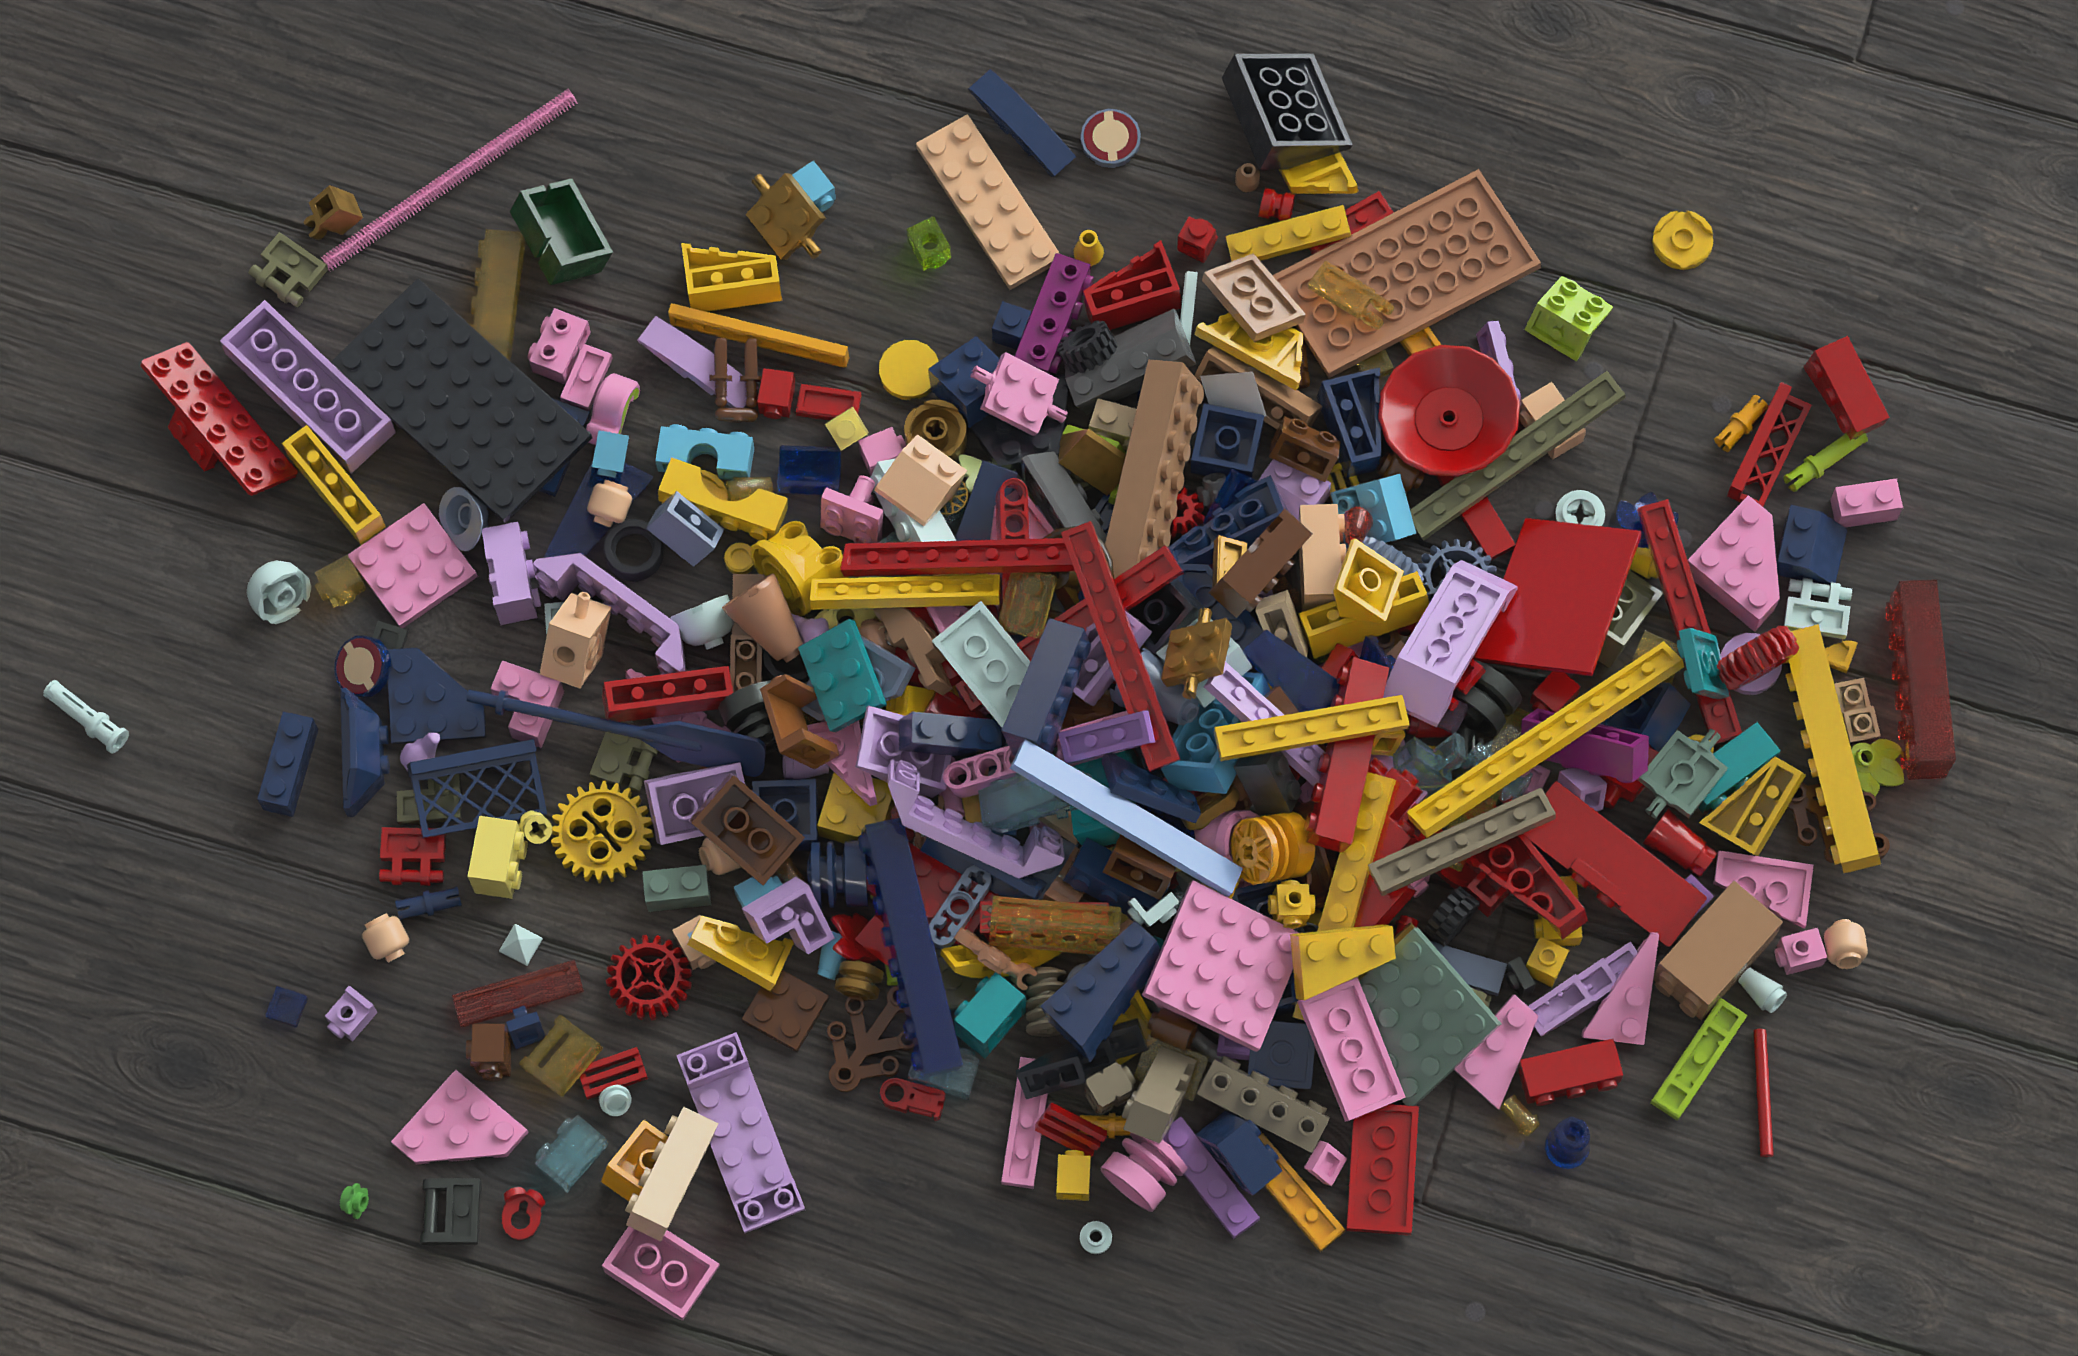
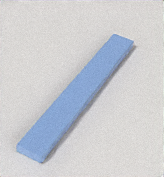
M1025 739L1021 743L1011 764V770L1222 895L1229 897L1233 893L1242 872V867L1126 798L1111 793L1110 789L1032 742Z

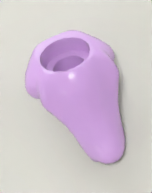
M792 614L803 644L830 630L828 622L824 618L806 619Z
M428 733L423 738L417 739L414 743H407L404 746L400 755V761L407 771V764L410 762L435 758L440 735L438 733Z

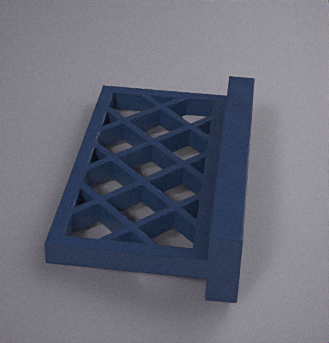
M534 739L408 763L407 769L411 778L422 838L477 828L479 816L482 814L492 818L520 820L521 816L528 811H525L516 803L525 790L536 796L538 809L532 811L546 815L547 810L535 755ZM529 761L531 775L526 783L510 774L516 763ZM511 764L507 771L500 767ZM493 767L503 774L495 789L479 779L487 768ZM480 770L476 777L469 773L471 771ZM462 773L473 780L464 795L448 785L455 774ZM449 776L445 783L438 778ZM507 777L522 787L513 802L497 792ZM432 779L442 786L433 801L421 794L419 781ZM532 779H533L534 789H532L531 787L528 786V785L530 784V782L532 781ZM476 783L491 793L482 808L467 798ZM445 789L460 798L451 814L436 804V801ZM494 796L510 805L503 816L495 817L485 810ZM423 801L429 804L426 811L424 810ZM463 801L479 811L472 822L464 823L454 816ZM432 807L448 817L441 828L428 830L426 816ZM513 808L520 812L509 815ZM451 820H453L454 822H456V823L458 824V825H453V826H448V827H447V825L449 824V822H450Z

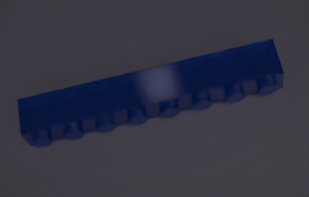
M900 818L867 824L861 830L862 835H858V843L861 853L867 854L869 866L865 868L869 885L874 884L877 895L873 897L874 909L877 916H882L884 927L881 928V938L884 946H889L892 957L888 959L890 974L892 978L897 977L899 989L896 990V999L899 1008H904L907 1018L906 1021H903V1027L907 1040L912 1039L915 1051L911 1052L913 1068L915 1071H920L921 1078L957 1071L963 1066L905 826L902 825Z

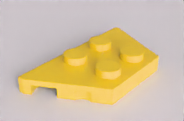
M1340 152L1293 168L1279 170L1292 194H1355L1358 192L1357 183Z
M1230 313L1219 316L1216 323L1206 326L1203 322L1196 327L1195 335L1295 391L1298 389L1301 380L1300 366L1302 362L1303 333L1291 327L1254 342Z

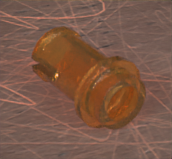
M791 856L773 874H778L784 883L797 877L808 884V879L792 863L793 858Z

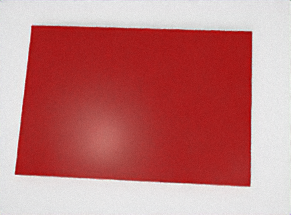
M1525 518L1503 580L1518 586L1517 591L1504 612L1500 611L1476 652L1475 660L1484 663L1593 676L1642 535L1641 531Z

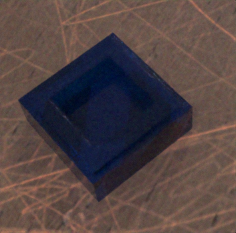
M277 986L265 1016L268 1019L297 1028L308 997Z

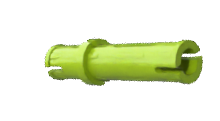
M1845 433L1816 455L1806 457L1802 465L1784 475L1783 478L1786 484L1795 478L1798 479L1788 488L1796 492L1813 478L1818 479L1823 476L1824 470L1831 467L1863 443H1866L1868 441L1867 435L1863 434L1857 439L1850 440Z

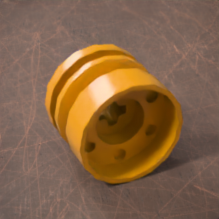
M1293 811L1291 813H1279L1241 820L1235 826L1231 836L1233 863L1243 868L1240 876L1246 882L1255 885L1301 877L1310 871L1315 857V845L1306 842L1308 831L1304 830L1306 820L1300 814Z

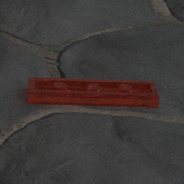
M574 959L452 995L462 1028L513 1013V1009L524 1005L527 1009L584 992Z

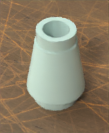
M1748 968L1738 980L1762 1011L1774 1012L1787 996V993L1782 990V985L1754 971L1752 968Z

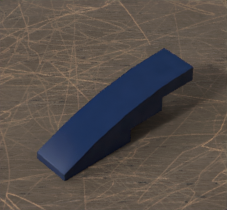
M991 69L968 88L970 93L1005 134L1010 133L1028 156L1033 155L1051 177L1058 174L1076 157L1048 124Z

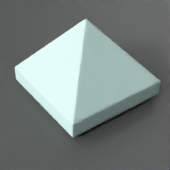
M514 924L499 952L528 966L543 938Z

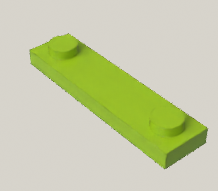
M1720 998L1652 1099L1651 1104L1678 1121L1746 1019L1747 1014Z

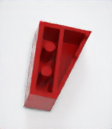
M1849 337L1841 338L1813 352L1803 368L1835 415L1841 431L1844 434L1846 433L1849 439L1852 440L1883 426L1890 417Z

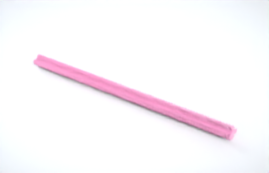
M567 89L558 97H554L555 99H551L552 101L546 103V106L543 105L534 111V114L531 113L530 116L509 128V131L506 130V133L503 132L499 135L500 137L497 136V139H493L494 141H490V143L475 151V154L472 153V156L469 155V158L466 157V160H462L463 162H459L460 164H456V166L444 172V175L441 174V177L438 176V179L436 178L435 181H431L432 183H428L429 185H425L426 188L422 187V189L416 191L417 194L413 193V196L410 195V198L408 197L404 202H400L401 204H397L398 207L394 206V208L388 210L389 213L386 212L385 215L383 214L376 221H372L373 223H369L370 226L366 225V227L360 230L361 232L358 231L351 238H347L348 240H344L345 243L341 242L342 245L339 244L335 247L336 249L333 248L332 251L330 250L329 253L323 255L321 259L327 264L328 270L330 271L329 268L334 270L333 266L337 268L336 263L340 266L339 261L343 264L342 259L346 262L345 257L349 260L348 255L352 258L351 253L356 255L354 251L359 253L358 249L362 251L361 246L365 249L364 244L368 247L367 242L371 245L370 240L374 243L373 238L377 241L376 236L380 239L379 234L384 236L382 232L387 234L386 230L390 232L389 227L393 230L392 225L396 228L395 223L399 226L398 221L402 224L401 219L405 222L404 217L408 220L407 215L412 217L410 213L415 215L413 211L418 213L417 208L421 211L420 206L424 209L423 204L427 207L426 202L430 205L429 200L433 202L432 198L436 200L435 196L439 198L438 194L442 196L441 192L446 194L444 190L449 192L448 187L452 190L451 185L455 187L454 183L458 185L457 181L461 183L460 179L464 181L463 177L467 179L466 175L470 177L469 173L473 175L472 171L475 173V169L479 171V166L482 169V164L485 167V162L489 164L488 160L492 162L490 158L495 160L494 156L498 158L497 154L501 156L500 152L504 154L503 150L507 152L506 148L509 150V146L513 148L512 143L516 146L515 141L519 144L518 139L522 142L521 137L524 139V135L529 137L527 133L532 135L531 131L535 133L534 129L538 131L537 126L541 129L540 124L544 127L543 122L547 125L546 120L550 123L549 118L553 121L552 116L556 119L555 114L559 117L558 112L562 115L561 110L565 112L564 108L568 110L567 106L572 108L570 104L575 106L574 101L578 104L571 91Z

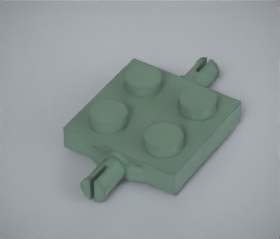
M1710 729L1701 742L1689 739L1678 730L1672 735L1648 765V771L1638 779L1640 783L1650 789L1656 796L1654 801L1645 810L1648 815L1652 813L1651 817L1656 819L1663 808L1668 805L1677 809L1687 818L1691 817L1728 769L1710 751L1721 738L1718 732L1714 735L1715 730Z

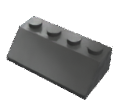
M1172 309L1114 336L1118 345L1115 348L1116 352L1110 354L1111 358L1109 360L1104 359L1102 365H1095L1093 370L1089 371V369H1086L1084 373L1078 372L1075 374L1070 372L1065 365V379L1076 407L1088 415L1094 411L1098 398L1114 403L1140 391L1148 360L1183 362L1187 368L1197 363L1175 309Z
M1055 452L1038 453L1023 457L1022 481L1027 486V489L1052 528L1056 530L1079 526L1091 521L1098 538L1105 543L1107 535L1101 527L1103 521L1096 509L1090 510L1085 502L1087 495L1079 483L1076 485L1073 483L1069 476L1072 472L1058 463L1059 459Z

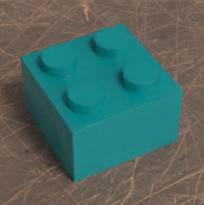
M996 972L991 978L988 976L984 977L975 988L977 994L970 1002L967 1000L963 1001L954 1013L956 1016L954 1019L956 1036L984 1059L1026 1012L1025 995Z

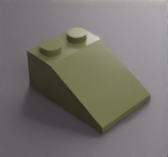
M1630 570L1598 659L1608 668L1613 665L1663 594V592Z

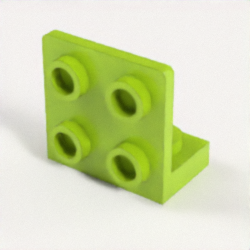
M1561 276L1537 303L1524 330L1577 361L1582 355L1592 333L1610 314L1613 307L1601 297L1593 295L1580 287L1575 281Z

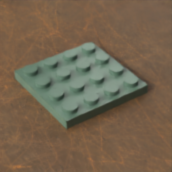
M1418 927L1413 928L1395 946L1396 959L1370 970L1359 981L1406 1098L1401 1100L1408 1106H1416L1502 1025Z

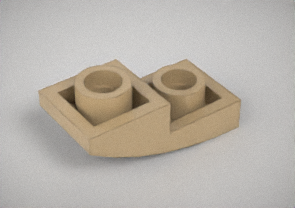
M1864 678L1835 683L1849 743L1880 737L1874 706L1870 705Z

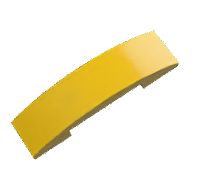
M1024 935L1023 942L996 948L1005 953L1011 959L1010 961L1016 965L1027 963L1035 968L1065 951L1068 943L1062 936ZM963 944L943 948L940 951V955L957 974L971 978H984L986 976L991 978L995 971L980 962L978 955ZM1002 972L1001 974H999V975H1001L1002 977L1010 976V975L1005 974V973H1003V972Z

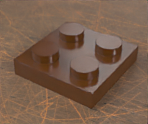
M781 970L776 984L771 991L761 986L742 1017V1022L791 1050L798 1052L830 998L829 995Z

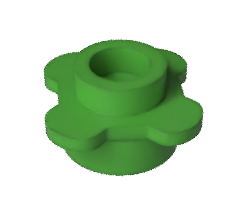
M355 1183L353 1186H347L341 1195V1210L345 1211L346 1214H353L355 1219L360 1218L368 1205L367 1188H360L358 1183Z

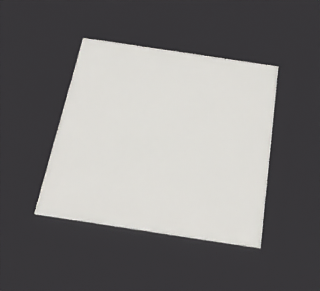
M1253 372L1200 376L1210 405L1266 416Z

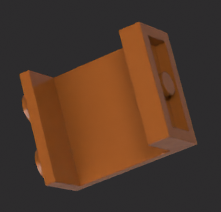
M784 674L773 678L769 684L760 688L780 754L814 770L840 755L837 744L808 731L802 708L817 699L813 687Z

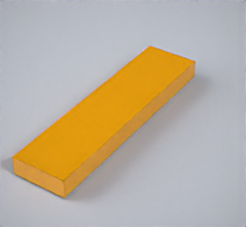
M1261 1132L1258 1138L1264 1146L1268 1144L1279 1157L1276 1163L1282 1169V1172L1264 1187L1321 1252L1342 1235L1345 1229Z

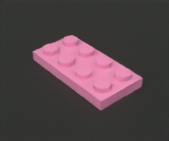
M1358 977L1305 1001H1297L1345 1122L1406 1098Z

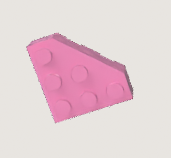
M1748 495L1688 559L1694 582L1755 632L1774 612L1780 596L1772 514Z

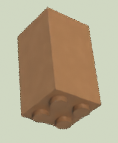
M1733 881L1659 963L1653 980L1656 982V988L1665 996L1670 997L1671 995L1679 1001L1680 1008L1692 1018L1696 1016L1702 1020L1716 1005L1718 1000L1727 993L1775 939L1783 921L1737 882Z

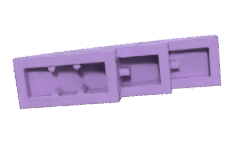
M655 316L637 341L683 378H690L711 396L715 394V381H709V375H715L714 354L675 327ZM727 364V375H732V381H727V405L731 408H744L747 399L745 397L746 382H740V376L743 375Z
M1631 941L1607 958L1600 959L1580 974L1573 975L1528 1006L1538 1015L1534 1027L1541 1037L1591 1008L1609 995L1612 986L1625 967H1628L1638 952Z

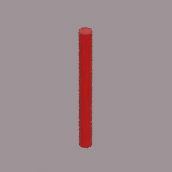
M1755 1029L1753 1033L1760 1156L1772 1157L1773 1141L1766 1029Z

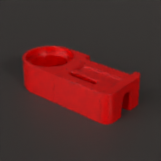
M899 1078L886 1080L880 1089L882 1103L889 1109L907 1113L909 1109V1112L932 1117L933 1115L934 1121H938L941 1117L946 1099L943 1090ZM889 1087H901L904 1090L903 1098L898 1102L889 1101L885 1096Z

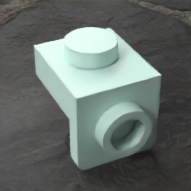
M1170 892L1149 910L1145 911L1138 901L1132 898L1127 902L1131 907L1127 912L1140 925L1144 923L1147 927H1150L1158 919L1163 924L1177 912L1174 906L1179 901Z

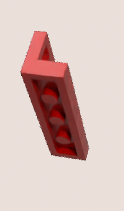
M1780 383L1730 486L1727 497L1741 503L1747 497V495L1743 494L1745 486L1759 482L1763 493L1759 501L1754 500L1762 507L1764 506L1812 406L1789 395L1792 389L1791 386ZM1785 403L1802 410L1798 419L1786 422L1782 413ZM1778 418H1779V421H1780L1781 424L1775 426V424H1776V422H1777V420H1778ZM1795 426L1792 433H1790L1789 428ZM1784 430L1788 440L1787 443L1774 448L1769 438L1771 433ZM1765 445H1767L1768 450L1762 452ZM1782 452V454H1781V456H1780V458H1779V460H1778V457H1777L1776 454ZM1771 455L1775 464L1774 470L1761 474L1757 465L1758 459ZM1753 470H1754L1756 476L1750 478V476H1751V474H1752V472H1753ZM1770 478L1766 485L1764 479Z

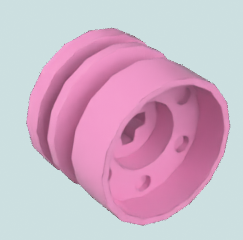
M1130 1132L1133 1140L1125 1138L1122 1141L1123 1147L1130 1156L1127 1157L1119 1152H1113L1101 1167V1172L1127 1198L1141 1208L1153 1212L1166 1196V1192L1158 1182L1162 1181L1165 1184L1174 1186L1177 1183L1174 1174L1183 1176L1187 1171V1166L1177 1155L1176 1151L1163 1139L1159 1144Z

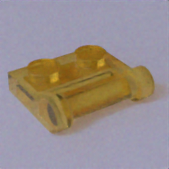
M559 1015L554 1021V1027L528 1057L524 1056L518 1064L537 1080L563 1097L602 1051L603 1047L564 1016ZM563 1034H568L569 1037L543 1068L537 1066Z

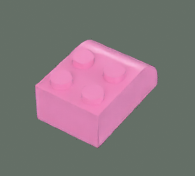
M629 1226L602 1264L603 1270L607 1275L679 1320H684L720 1266L719 1263L668 1230L662 1241H659Z

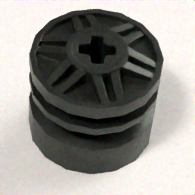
M771 680L748 685L727 696L718 707L726 727L734 730L732 733L762 740L767 748L766 754L778 750L760 688L769 684Z

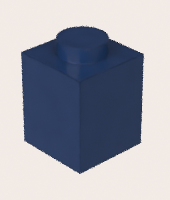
M1002 301L992 327L993 342L1017 350L1030 319L1031 311Z

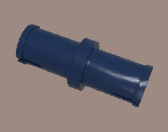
M458 887L429 893L428 890L424 891L421 896L399 901L395 900L397 910L410 907L409 909L397 911L399 919L403 920L422 914L432 916L435 911L462 906L460 897L447 900V898L459 896Z

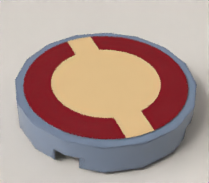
M1105 109L1097 111L1087 118L1082 127L1081 146L1083 152L1088 158L1095 161V164L1101 167L1115 168L1123 166L1131 161V158L1134 157L1135 153L1137 154L1140 148L1141 133L1138 124L1131 115L1121 110Z

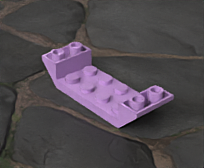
M578 553L540 558L534 561L535 578L540 584L539 589L551 599L556 596L564 602L578 585L591 598L596 595L604 601L602 604L611 606L612 614L618 615L620 613L628 619L627 623L635 631L642 633L644 630L652 636L651 641L659 647L655 656L661 675L686 671L684 646L679 625L584 555Z
M1463 560L1453 564L1398 655L1386 682L1383 698L1403 695L1407 714L1437 727L1451 703L1456 685L1500 611L1504 612L1518 586Z
M892 759L888 764V787L903 826L1017 878L1062 864L1064 860L1063 838L1060 837L1056 830L1047 826L1039 828L1034 825L1024 846H1020V842L1011 836L1003 835L1001 837L992 833V830L983 823L974 822L972 824L964 820L960 813L952 809L944 811L934 806L930 799L918 795L920 792V772L916 771L917 768L903 760H900L899 763Z
M737 1032L676 1055L698 1114L719 1123L710 1145L744 1233L805 1210Z

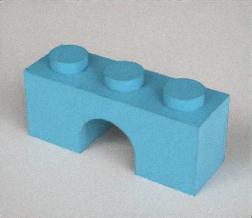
M677 424L670 425L669 427L661 426L655 460L658 472H666L671 457L691 464L692 460L698 455L709 454L718 460L717 473L720 479L749 482L754 454L753 437H748L747 434L742 432L722 434L710 428H702L700 431L688 430L685 426Z

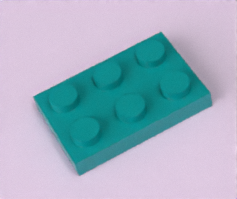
M848 619L798 647L831 732L836 733L864 718L867 706L880 709L887 705L855 620Z
M1693 628L1680 630L1677 648L1681 658H1685L1687 670L1684 671V679L1688 689H1692V693L1714 699L1729 697L1728 688L1719 678V671L1716 667L1721 660L1716 636Z

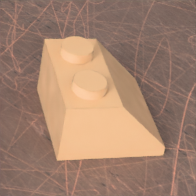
M917 435L899 453L874 491L922 526H925L956 494L967 470Z

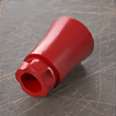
M1669 808L1642 843L1670 858L1685 870L1688 868L1698 877L1704 873L1718 854L1713 848L1706 845L1707 842L1688 828Z

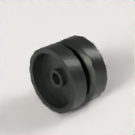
M1475 660L1484 667L1486 672L1466 695L1457 688L1453 691L1452 697L1459 701L1455 709L1456 718L1478 733L1494 737L1505 725L1506 719L1504 715L1513 714L1521 703L1522 697L1517 688L1501 673Z

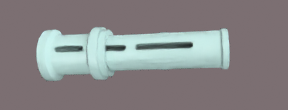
M53 680L46 686L43 696L83 725L87 735L91 738L96 737L105 744L108 752L115 753L125 744L129 731L125 728L120 729L109 721V716L106 713L94 711L73 693L64 688L57 680Z

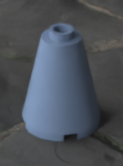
M1141 648L1143 651L1141 655L1166 721L1178 725L1192 722L1199 713L1198 699L1192 698L1189 700L1183 697L1184 684L1166 687L1161 680L1164 663L1146 648ZM1116 684L1115 691L1110 688L1111 699L1118 706L1126 708Z

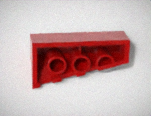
M1524 833L1466 859L1546 919L1562 940L1588 921L1585 908Z

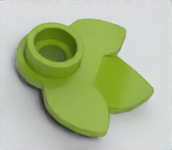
M1878 739L1871 744L1861 742L1851 747L1862 792H1869L1876 796L1880 785L1894 787L1904 783L1903 770L1899 763L1895 761L1902 751L1898 744L1887 739ZM1862 753L1866 755L1868 762L1862 760Z

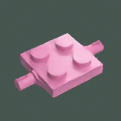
M1006 352L1001 355L998 365L992 373L977 365L973 368V373H971L970 377L986 384L985 398L981 405V410L1032 436L1039 433L1046 416L1060 423L1065 421V416H1067L1068 412L1052 405L1053 394L1059 381L1056 377Z

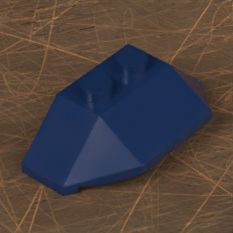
M340 688L343 809L347 817H354L385 785L384 774H389L390 766L388 755L384 756L383 745L389 743L387 725L383 726L379 716L347 688Z

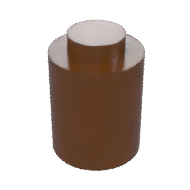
M1162 1008L1159 1012L1154 1011L1152 1013L1147 1029L1151 1030L1150 1037L1187 1052L1196 1037L1199 1024L1178 1013Z

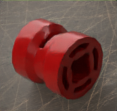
M1265 188L1259 217L1267 219L1276 217L1279 221L1290 219L1295 194L1288 192L1279 194L1274 189Z

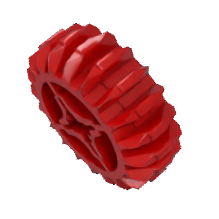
M1787 626L1773 628L1723 657L1716 666L1719 671L1718 676L1729 690L1743 687L1796 655L1800 648L1796 642L1797 639Z
M643 935L642 944L637 945L636 940L631 938L630 944L632 948L628 950L626 946L620 945L619 950L623 956L613 954L611 960L617 966L611 965L606 969L607 973L612 975V977L606 979V984L609 987H614L609 991V995L611 998H618L615 1004L619 1009L626 1006L625 1012L628 1016H631L637 1010L639 1020H643L646 1012H649L651 1020H656V1012L661 1010L662 1015L667 1017L669 1015L668 1006H671L674 1010L679 1009L676 998L684 1001L687 999V994L681 989L687 990L692 987L691 982L686 980L692 976V970L685 968L689 964V960L687 957L680 958L683 953L681 947L671 950L673 942L670 939L661 945L660 936L656 935L653 943H649L648 936ZM649 955L662 957V959L658 958L650 963L644 962L640 958ZM631 965L637 974L631 982L632 986L626 990L624 988V975ZM672 965L675 969V977L672 986L667 990L662 982V978L667 974L666 969ZM642 971L645 974L650 973V975L654 973L657 985L653 981L648 982V979L645 982ZM648 992L658 996V998L652 1000L636 998L637 995L641 997Z

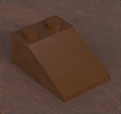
M731 773L688 820L761 885H764L805 838Z

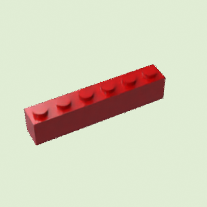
M1353 657L1345 666L1342 665L1337 676V684H1340L1338 695L1334 696L1331 707L1383 698L1389 667ZM1375 735L1329 742L1327 744L1326 753H1322L1317 767V771L1321 772L1320 781L1314 785L1311 794V801L1315 802L1313 813L1310 812L1305 822L1304 830L1308 831L1307 843L1341 853L1352 845Z

